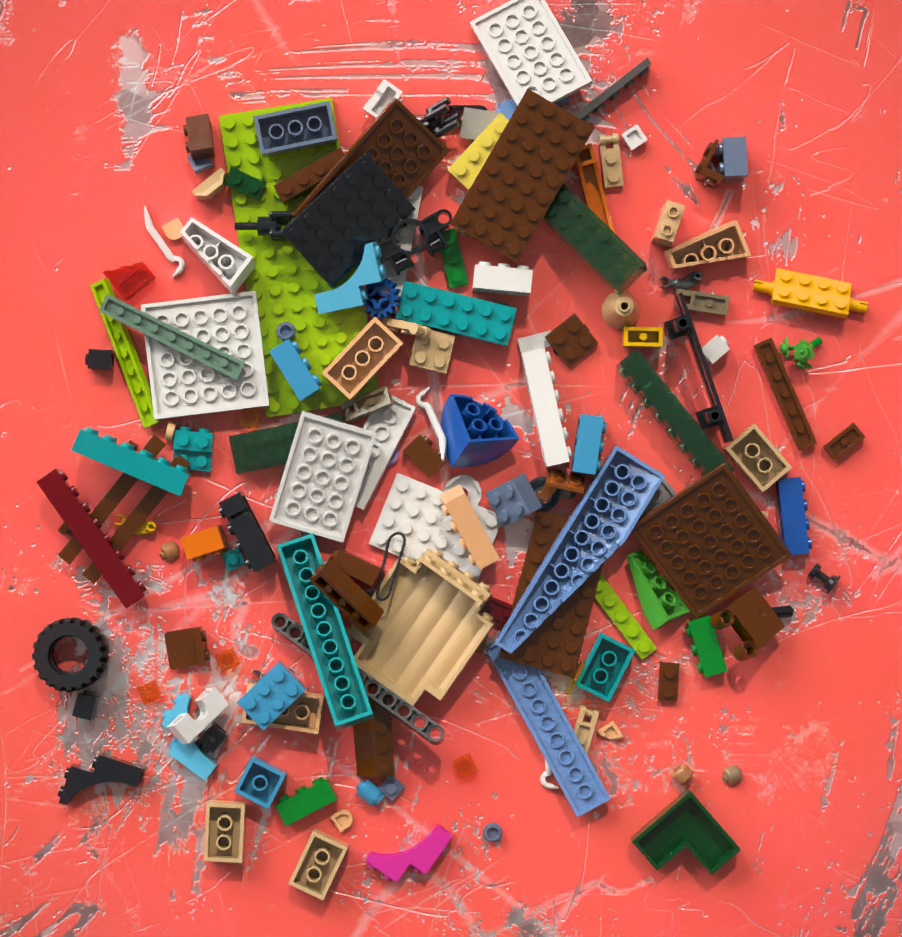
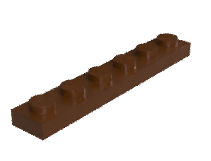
M769 338L753 345L798 451L816 444L817 441L773 339Z

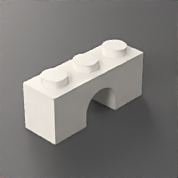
M215 687L207 688L195 700L200 709V715L196 720L188 713H183L167 726L181 744L194 743L199 738L198 734L202 730H207L211 727L212 721L215 718H219L226 712L225 708L229 704Z

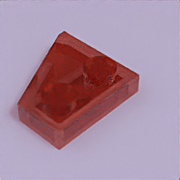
M144 262L103 272L126 302L156 278Z

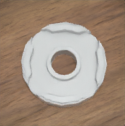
M458 475L447 482L444 492L461 485L462 488L468 491L467 498L469 502L476 505L479 504L481 488L474 478L467 475Z

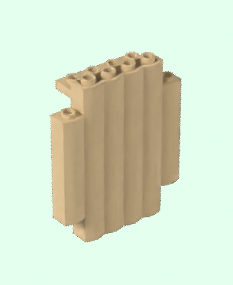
M436 548L434 550L427 549L425 554L419 556L416 562L408 556L402 557L388 599L385 601L378 600L376 591L371 597L384 610L377 624L363 633L353 623L347 632L362 643L354 656L357 666L413 707H415L425 691H428L440 701L444 699L495 625L492 621L494 618L486 612L480 613L493 594L490 591L491 587L484 582L480 584L476 582L473 574L468 571L462 572L458 569L459 564L451 559L449 562L443 558L444 554ZM397 561L380 585V598H384L388 594Z

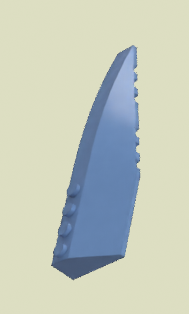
M617 445L613 446L600 466V471L596 473L494 644L511 654L626 541L665 475Z

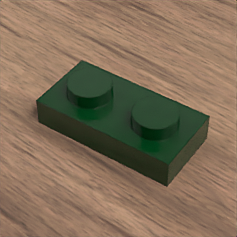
M231 167L224 185L259 201L267 183Z

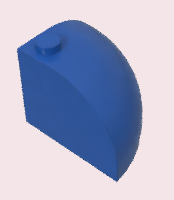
M450 394L446 400L441 416V427L447 440L446 456L451 468L472 467L495 460L508 452L519 440L516 431L507 419L504 421L497 414V410L487 403L481 404L474 401L473 397L459 394Z

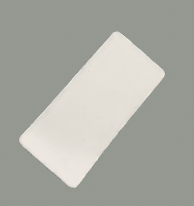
M551 330L518 338L520 352L524 353L551 346L544 338Z

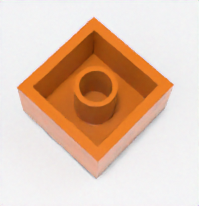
M221 525L180 538L187 560L193 559V562L206 559V554L209 553L212 556L224 553V548L228 547Z

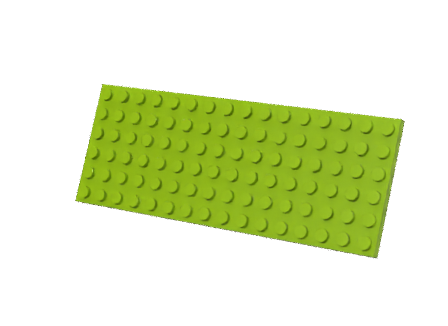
M332 98L219 116L227 172L229 173L231 167L267 183L259 201L230 188L235 222H257L258 217H269V212L295 211L313 191L311 190L284 206L274 185L340 148ZM330 101L338 143L265 158L262 157L253 116ZM282 222V229H283L289 222ZM237 230L240 249L253 256L256 267L246 278L245 285L247 292L256 291L270 402V406H265L266 417L270 418L301 413L302 411L307 412L338 407L350 401L322 372L368 324L367 313L365 312L366 307L361 305L319 314L314 295L343 285L356 272L359 263L331 288L289 241H272L269 236H258L257 230ZM283 322H289L294 325L296 334L290 341H295L302 351L299 355L302 359L306 358L312 367L309 371L312 375L316 374L323 384L320 386L322 391L303 403L298 399L269 352L285 342L279 339L276 332L277 327ZM375 375L353 399L379 389L377 376Z

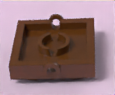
M575 313L544 337L552 346V351L555 355H559L568 367L598 344L597 340L589 332L590 329L581 322Z

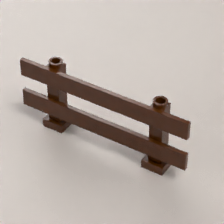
M153 435L142 450L153 453L152 457L156 458L166 444ZM132 440L128 442L129 444H132L135 447L137 446V444ZM178 454L170 465L174 467L181 465L187 468L191 463ZM123 473L93 510L91 516L93 518L97 517L100 523L103 524L137 482L138 478ZM154 485L111 537L113 540L112 546L115 550L119 549L121 551L168 491ZM64 522L58 531L62 535L68 533L72 538L58 556L70 565L82 551L83 547ZM91 562L82 575L95 584L102 574L95 564Z

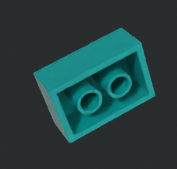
M599 632L574 684L610 702L635 650Z

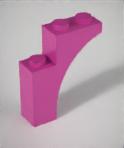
M436 823L429 834L415 846L397 853L383 854L370 851L365 861L368 862L367 866L374 871L378 869L383 872L382 876L390 882L393 880L398 882L409 864H412L411 868L417 873L421 874L423 872L427 874L453 834Z

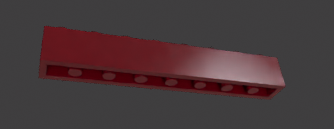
M55 468L39 479L37 484L127 609L147 595L145 592L147 590L146 586L141 580L137 581L134 577L136 573L131 565L124 563V555L119 549L115 550L112 546V538L108 533L104 534L100 529L102 524L97 517L93 518L89 513L91 509L85 501L81 502L78 498L80 493L74 485L70 486L66 481L69 479L66 473Z

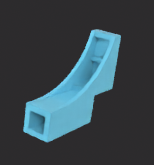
M376 241L365 244L361 263L347 282L333 290L314 295L319 314L361 306L367 303L368 292L366 288H363V285L381 282L385 279L384 276H386L384 264L381 265L380 257H382L381 248L379 245L377 246Z
M188 692L179 693L173 701L174 707L171 710L167 709L161 718L164 720L161 725L168 729L167 726L180 714H189L192 695ZM174 738L168 746L171 749L168 753L203 780H206L218 765L217 761L199 747L197 740L192 744H181L178 739Z

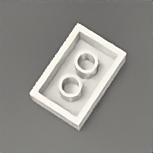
M479 262V265L475 264L472 291L530 296L533 270H529V266L518 265L517 268H510L509 264L501 263L498 264V267L490 266L491 263Z

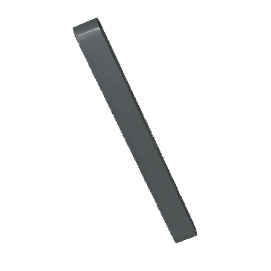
M283 613L273 615L271 624L274 630L312 657L311 650L306 648L308 641L303 627ZM278 620H285L284 626H276V622ZM293 631H300V636L292 638L291 634ZM358 667L360 675L363 676L362 682L368 699L429 743L439 745L444 741L445 734L440 725ZM370 686L378 687V691L375 694H370L368 689ZM386 697H392L394 699V702L391 705H385L383 703ZM402 708L410 710L409 714L405 717L399 715V711ZM418 719L425 721V725L421 728L415 726V722ZM435 730L441 733L438 739L430 737V734Z

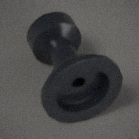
M816 564L808 574L812 579L817 577L825 583L824 589L826 594L832 590L841 577L840 575L828 577L821 571L819 564Z

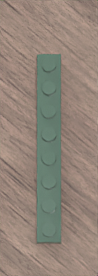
M109 294L106 295L99 309L100 312L237 381L246 365L245 362Z

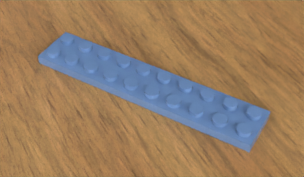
M495 642L486 646L487 653L575 815L579 817L609 801L611 798L541 669L498 658L501 647L494 644Z

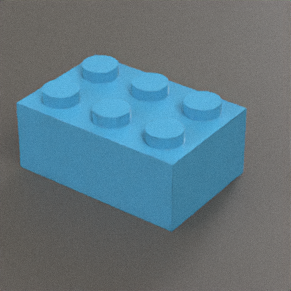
M288 339L269 351L302 403L322 391L320 386L323 384L316 374L312 375L309 371L312 367L306 358L302 359L299 355L302 351L295 341L291 342Z
M587 414L579 415L570 472L595 475L596 472L600 471L601 460H598V455L602 453L604 441H601V435L606 432L607 422H604V417Z
M280 660L237 704L264 731L307 687Z

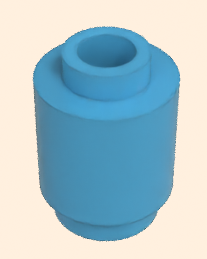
M368 779L365 782L362 780L356 787L358 791L356 795L370 806L374 805L376 807L385 796L382 790Z

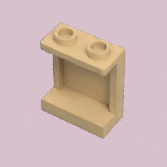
M666 200L662 206L651 239L652 243L669 248L670 243L675 239L685 209L684 205Z

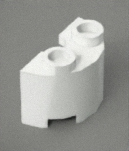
M383 79L374 95L363 107V110L377 118L393 98H397L401 103L403 102V99L400 98L403 91Z

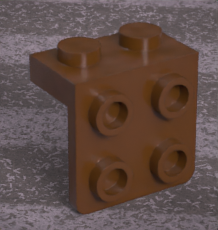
M718 139L707 145L703 156L706 158L699 162L695 173L698 174L696 180L702 182V185L708 189H716L724 178V175L707 168L719 143Z
M202 626L165 633L170 669L176 670L208 665L210 652L205 646L207 634Z

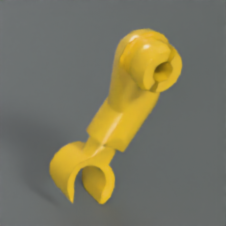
M116 515L117 517H122L123 522L126 520L123 515ZM153 521L143 522L135 534L153 533L156 530V524ZM114 522V524L117 525V526H121V525L123 524V522H122V523Z

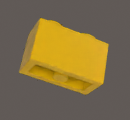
M623 327L622 348L663 347V327Z

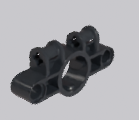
M442 209L421 221L414 218H406L399 221L394 226L391 237L377 244L382 252L381 264L389 260L399 276L407 268L415 267L410 257L419 255L425 248L431 257L444 248L448 249L441 231L450 226L452 214L448 210ZM442 214L449 217V221L445 224L438 221V217ZM407 224L418 226L420 234L424 235L422 245L420 247L419 245L412 249L413 251H405L400 248L399 240L396 241L395 239L398 229L407 227Z

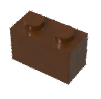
M202 114L185 117L186 125H183L185 137L188 136V142H185L187 153H191L193 160L215 157L209 115Z
M419 435L403 451L430 478L446 462L442 461L440 450L435 451L431 447L433 442L426 435L424 437Z

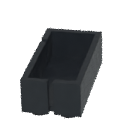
M239 492L219 502L221 507L218 510L223 518L228 519V530L231 535H236L238 539L236 545L241 553H245L247 557L245 563L249 570L253 569L256 572L278 561L244 493Z

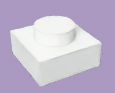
M637 124L621 134L622 139L631 152L648 140Z

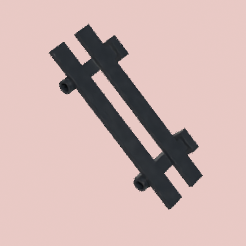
M679 293L674 297V301L680 317L666 321L664 324L670 340L687 335L711 407L695 412L701 431L718 425L723 442L734 441L683 293Z

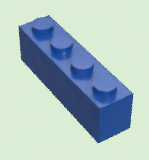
M801 477L778 479L775 483L782 541L792 555L808 554L809 549H812L811 538H808L807 530H810L809 519L805 517V511L808 510L807 501L803 499L805 482L804 480L801 481Z

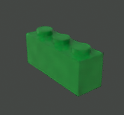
M710 615L686 621L687 626L684 627L687 637H691L693 645H690L693 656L697 655L699 663H696L699 675L703 674L705 678L727 671L715 629L710 624Z
M320 776L312 781L313 784L306 788L303 785L295 790L296 793L289 797L286 794L278 799L279 802L275 807L285 826L338 799V795L328 777L323 779Z

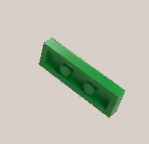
M456 229L441 231L448 245V249H442L441 254L449 288L468 285Z

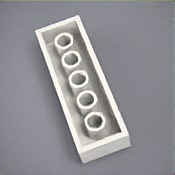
M545 348L521 353L520 356L544 465L549 467L570 462L569 458L572 457L570 446L566 447L565 443L568 435L566 427L562 428L561 420H564L561 408L558 409L557 402L560 401L557 389H553L552 384L555 382L553 370L549 371L548 366L551 363L550 354L545 352Z

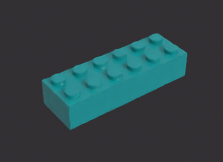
M404 281L401 293L402 299L399 301L401 306L398 307L395 317L397 320L417 323L430 329L509 347L518 311L517 308Z
M86 427V429L79 430L71 451L178 496L184 494L192 475L188 473V468L181 465L174 467L170 465L171 461L162 457L155 459L152 457L153 453L146 450L136 451L134 450L135 446L127 442L117 443V438L108 434L104 435V437L98 435L99 431L94 428Z

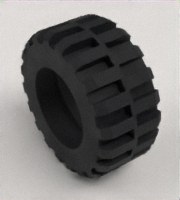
M77 617L63 618L48 624L38 634V639L33 644L34 653H32V659L35 661L33 667L35 670H38V677L41 680L44 679L47 686L54 687L58 691H79L92 685L101 677V674L107 667L106 662L109 661V655H107L109 647L105 643L106 638L104 634H101L99 632L100 629L96 625L93 626L90 621ZM68 636L77 637L82 640L88 650L86 665L81 670L73 673L61 670L53 656L56 643Z

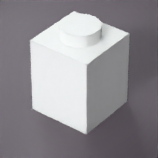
M714 336L702 347L705 359L710 365L715 363L730 349L728 341L723 336Z

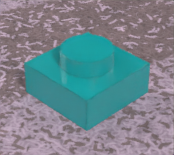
M238 547L221 553L228 571L246 565L243 553L239 551Z

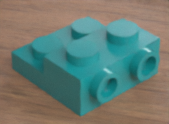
M180 427L179 430H175L173 460L179 454L191 463L187 467L189 470L211 472L215 434L210 433V429L199 428V432L191 431V427Z

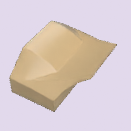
M221 167L191 192L198 200H211L226 188L224 182L227 174Z

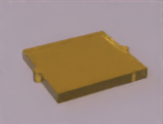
M579 661L574 676L570 679L565 689V694H571L585 666V661Z

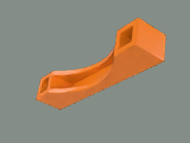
M592 143L587 144L579 154L576 164L602 262L621 257V251L605 198Z

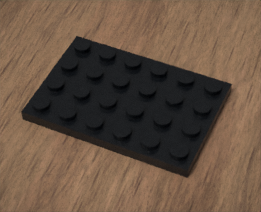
M363 152L280 232L323 280L333 288L362 260L365 244L375 241L377 244L382 242L392 232L394 226L399 221L406 219L415 210V207L367 152Z

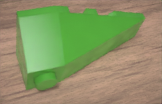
M641 550L626 556L644 615L654 631L691 612L678 593L668 584L669 581L666 577L662 578L656 571V566Z

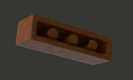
M341 147L274 185L284 206L310 192L320 183L344 155Z
M331 558L320 564L309 579L363 633L373 628L384 613V610Z

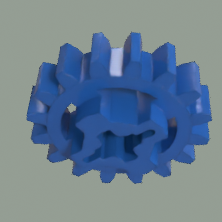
M386 278L381 282L366 284L368 287V299L366 300L367 303L362 306L367 307L365 312L371 313V317H377L378 319L390 318V313H396L395 307L401 306L397 303L398 300L402 299V297L398 296L401 290L395 289L397 283H391L392 279Z

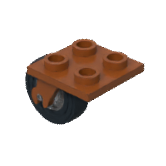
M547 469L546 477H537L529 482L542 506L537 511H548L555 507L559 501V488L583 494L585 478L577 473L566 474L559 469Z

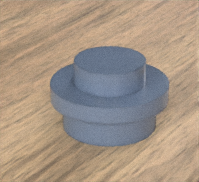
M283 322L277 327V336L282 341L292 340L295 337L296 329L293 324Z
M497 823L487 824L483 829L484 838L489 842L498 841L502 836L501 827Z

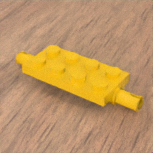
M776 268L774 281L771 283L757 279L753 283L754 288L752 291L769 294L772 297L771 304L845 319L848 316L849 310L865 314L868 307V302L851 299L852 283Z

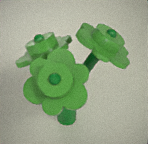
M785 337L783 343H780L779 350L785 359L790 356L789 350H795L794 358L792 359L795 362V366L801 370L812 369L813 366L807 360L815 356L813 349L823 342L818 337L809 344L806 340H801L798 344L789 346L788 338Z

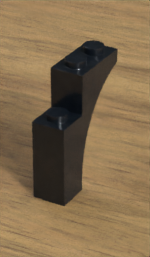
M105 753L99 754L98 757L95 756L92 763L94 770L73 764L70 768L67 767L64 778L66 782L59 789V803L67 805L78 792L99 783L117 782L138 787L145 767Z

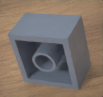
M746 136L722 138L715 149V156L719 158L716 172L724 175L722 182L743 181L748 176Z
M525 473L485 493L502 528L542 507Z

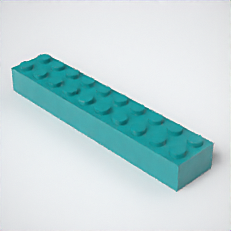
M312 533L276 545L336 730L338 731L374 719L339 610L309 581L317 567L323 563L314 534Z

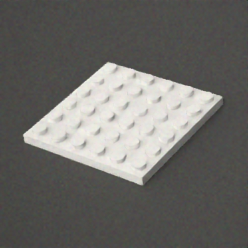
M256 291L141 305V311L246 363L237 381L144 334L155 420L270 406Z

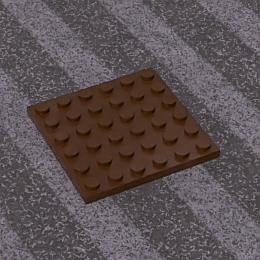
M725 462L641 517L632 529V533L695 618H698L792 557V553Z

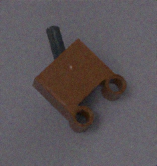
M756 586L746 590L725 609L713 614L710 618V624L716 630L732 626L743 641V643L735 646L733 650L734 656L739 661H745L756 656L758 649L785 627L780 618L792 617L794 609L791 606L771 607Z

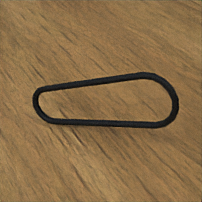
M402 532L393 533L386 543L376 589V597L380 601L388 599L393 588L406 545V538ZM395 535H401L403 537V545L388 594L384 598H380L379 589L389 543Z

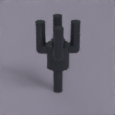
M448 96L426 109L427 114L419 119L436 137H441L460 126L458 120L461 119V116L458 112L445 120L440 116L449 111L448 105L451 104V100Z
M294 211L269 212V217H258L257 222H235V230H257L258 236H269L272 241H288L280 230H282V222H290L294 218L292 215Z

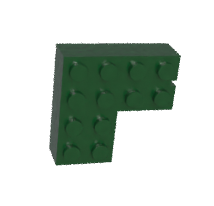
M688 788L630 838L657 871L685 846L692 851L711 875L741 850Z

